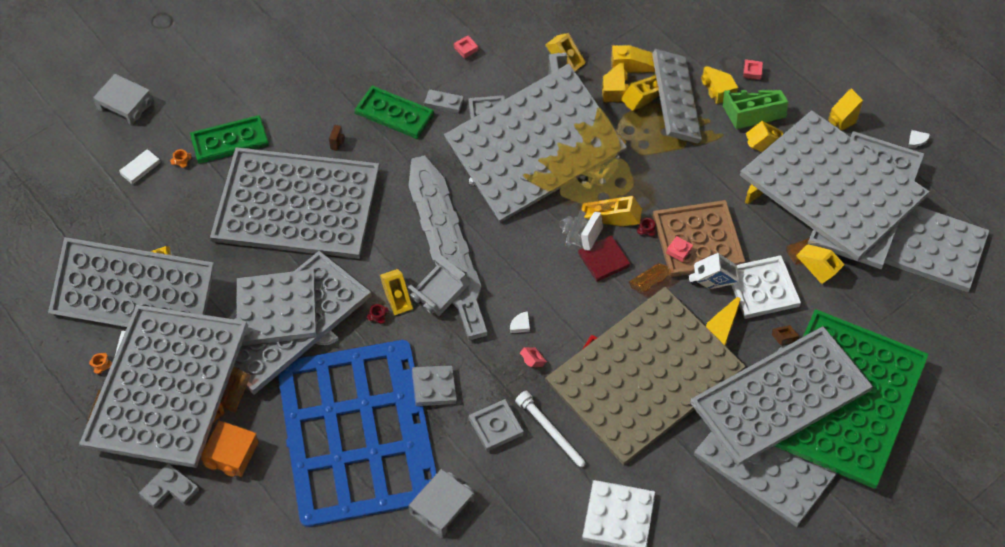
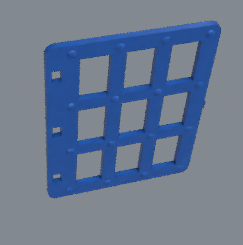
M398 340L298 358L278 374L288 438L286 439V445L290 451L299 518L303 526H318L409 508V504L431 481V479L425 480L423 471L430 470L432 479L436 475L423 406H416L412 377L414 362L408 341ZM387 358L393 392L370 396L364 362ZM408 361L410 369L403 370L402 362ZM352 364L358 399L334 403L328 368ZM316 370L322 405L298 409L293 374ZM396 405L403 441L379 445L372 409ZM360 411L367 447L342 452L336 416ZM419 414L421 423L414 424L412 416ZM324 418L330 454L306 459L300 422ZM406 454L413 491L388 496L381 458ZM369 460L376 498L351 503L345 465ZM332 467L339 505L314 510L308 472Z

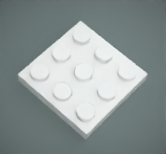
M781 255L737 265L739 283L731 284L735 296L741 298L739 306L744 319L800 307V299Z
M593 480L582 540L614 547H646L655 491Z

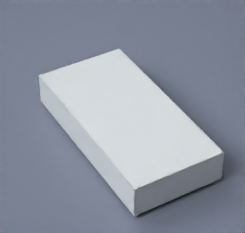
M147 149L119 172L120 175L133 185L160 164V160Z
M601 212L593 213L581 234L584 250H591L603 228Z

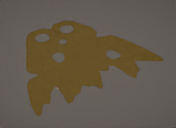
M651 101L644 107L637 109V111L625 113L617 126V134L624 140L631 141V148L640 155L683 149L686 146V140L667 135L664 136L660 133L661 129L665 128L661 102L653 104ZM697 116L699 127L711 122L707 118ZM626 126H632L635 132L632 135H627L623 132V129ZM649 129V133L646 134L643 130ZM713 130L700 131L701 140L699 143H690L693 145L705 144L721 138L724 134H714ZM645 140L649 143V147L641 149L638 147V142Z
M597 108L593 126L585 122L580 124L574 123V127L583 138L582 143L577 142L576 147L557 143L559 147L557 156L538 159L551 173L534 171L533 175L523 174V176L529 182L542 189L554 191L560 187L562 197L596 209L608 210L617 202V195H625L633 188L634 181L627 162L623 159H616L621 145L613 126L603 110ZM594 137L600 139V147H593L591 144V140ZM580 174L588 177V182L582 184L576 176ZM622 177L626 180L627 184L624 188H617L615 186L617 178ZM604 178L606 183L600 184L599 180ZM604 192L609 195L610 199L607 203H600L598 201L600 193Z

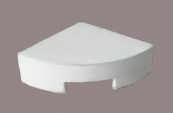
M912 130L908 148H917V146L925 144L930 134Z
M528 312L520 313L512 320L510 333L530 332Z
M330 331L316 344L330 345L338 341V337Z

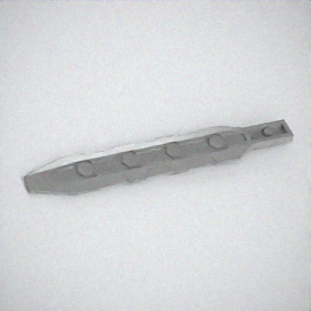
M426 156L412 158L409 190L421 218V227L426 234L432 260L435 262L434 259L440 254L466 274L471 284L452 304L459 310L468 341L487 336V330L477 303L481 284L468 254L469 249L466 241L463 239L458 216L453 210L445 179Z

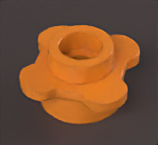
M179 149L173 153V158L170 162L172 165L185 168L192 155L185 150Z
M98 353L92 357L89 364L94 367L95 374H101L102 371L111 368L112 362L108 360L106 353Z

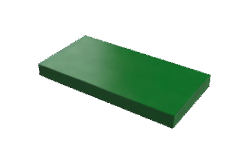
M373 85L354 110L356 115L415 139L419 138L434 115V110Z
M260 115L190 132L198 164L234 155L235 148L255 150L269 146Z

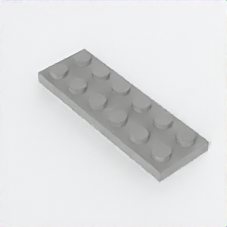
M655 49L652 55L667 136L699 143L701 133L686 57Z

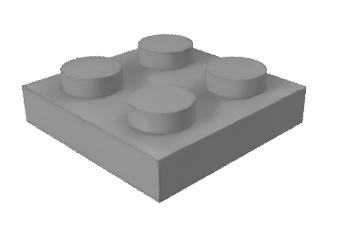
M452 366L412 367L416 406L456 404Z
M505 399L469 415V420L486 451L523 435V430Z

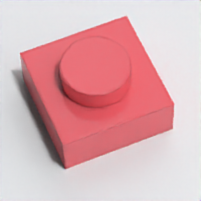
M469 36L454 43V48L463 58L478 51V45Z
M745 60L743 78L761 80L763 62Z
M676 236L667 248L666 254L683 262L692 250L693 245Z
M524 347L520 352L524 362L530 367H543L547 362L536 347Z

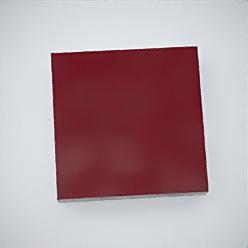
M612 236L595 242L591 250H584V248L578 250L579 256L596 282L630 267V262Z

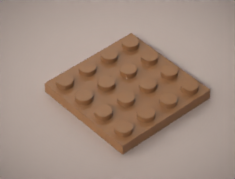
M726 200L653 211V219L670 277L695 273L694 265L696 262L716 253L721 254L736 265L745 263ZM676 236L693 245L692 250L683 262L666 254L667 248Z

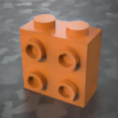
M218 421L201 454L204 465L211 470H222L229 476L236 475L242 477L259 443L257 434Z

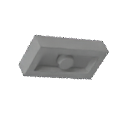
M429 89L424 106L459 114L463 104V96Z

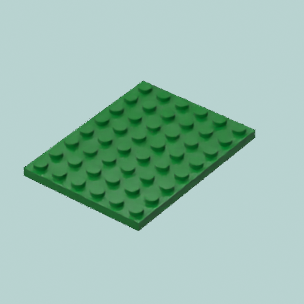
M815 309L803 337L824 327L873 387L868 393L776 444L775 447L876 489L927 360L928 353Z

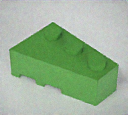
M724 90L723 108L735 129L757 125L761 121L770 122L786 118L788 100L781 90H758V93H747V90H741V93H730V90Z

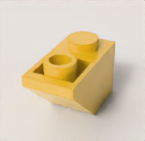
M619 63L603 77V102H623L621 98L628 89V84H625V81H627V70H624L623 63Z
M708 66L704 67L701 80L703 85L707 86L709 96L714 99L716 104L723 103L724 90H730V93H737L738 86L731 74Z
M809 244L796 255L821 284L833 277L845 265L832 250Z

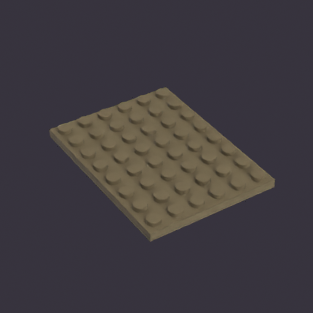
M664 287L549 374L545 381L624 466L694 411L695 408L690 403L693 397L743 371L745 365Z

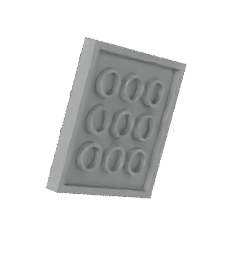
M314 269L237 278V320L246 321L248 324L241 346L317 337Z

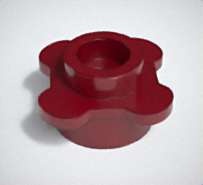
M651 218L640 219L637 233L639 235L654 236L656 233L654 230L656 227L655 221Z
M380 304L372 305L370 307V314L367 315L368 321H376L379 324L385 323V317L389 313V309Z

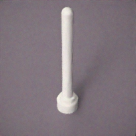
M528 391L522 392L515 402L521 408L528 409L579 467H584V459L533 404L534 401Z

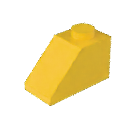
M569 33L557 35L546 44L550 54L567 53V64H570L574 72L586 63Z
M853 89L848 90L834 105L829 115V122L841 131L857 122L863 100Z
M761 121L749 130L746 136L748 144L752 149L763 152L784 133L776 127Z
M396 269L381 274L382 285L393 314L397 315L412 310L402 272Z

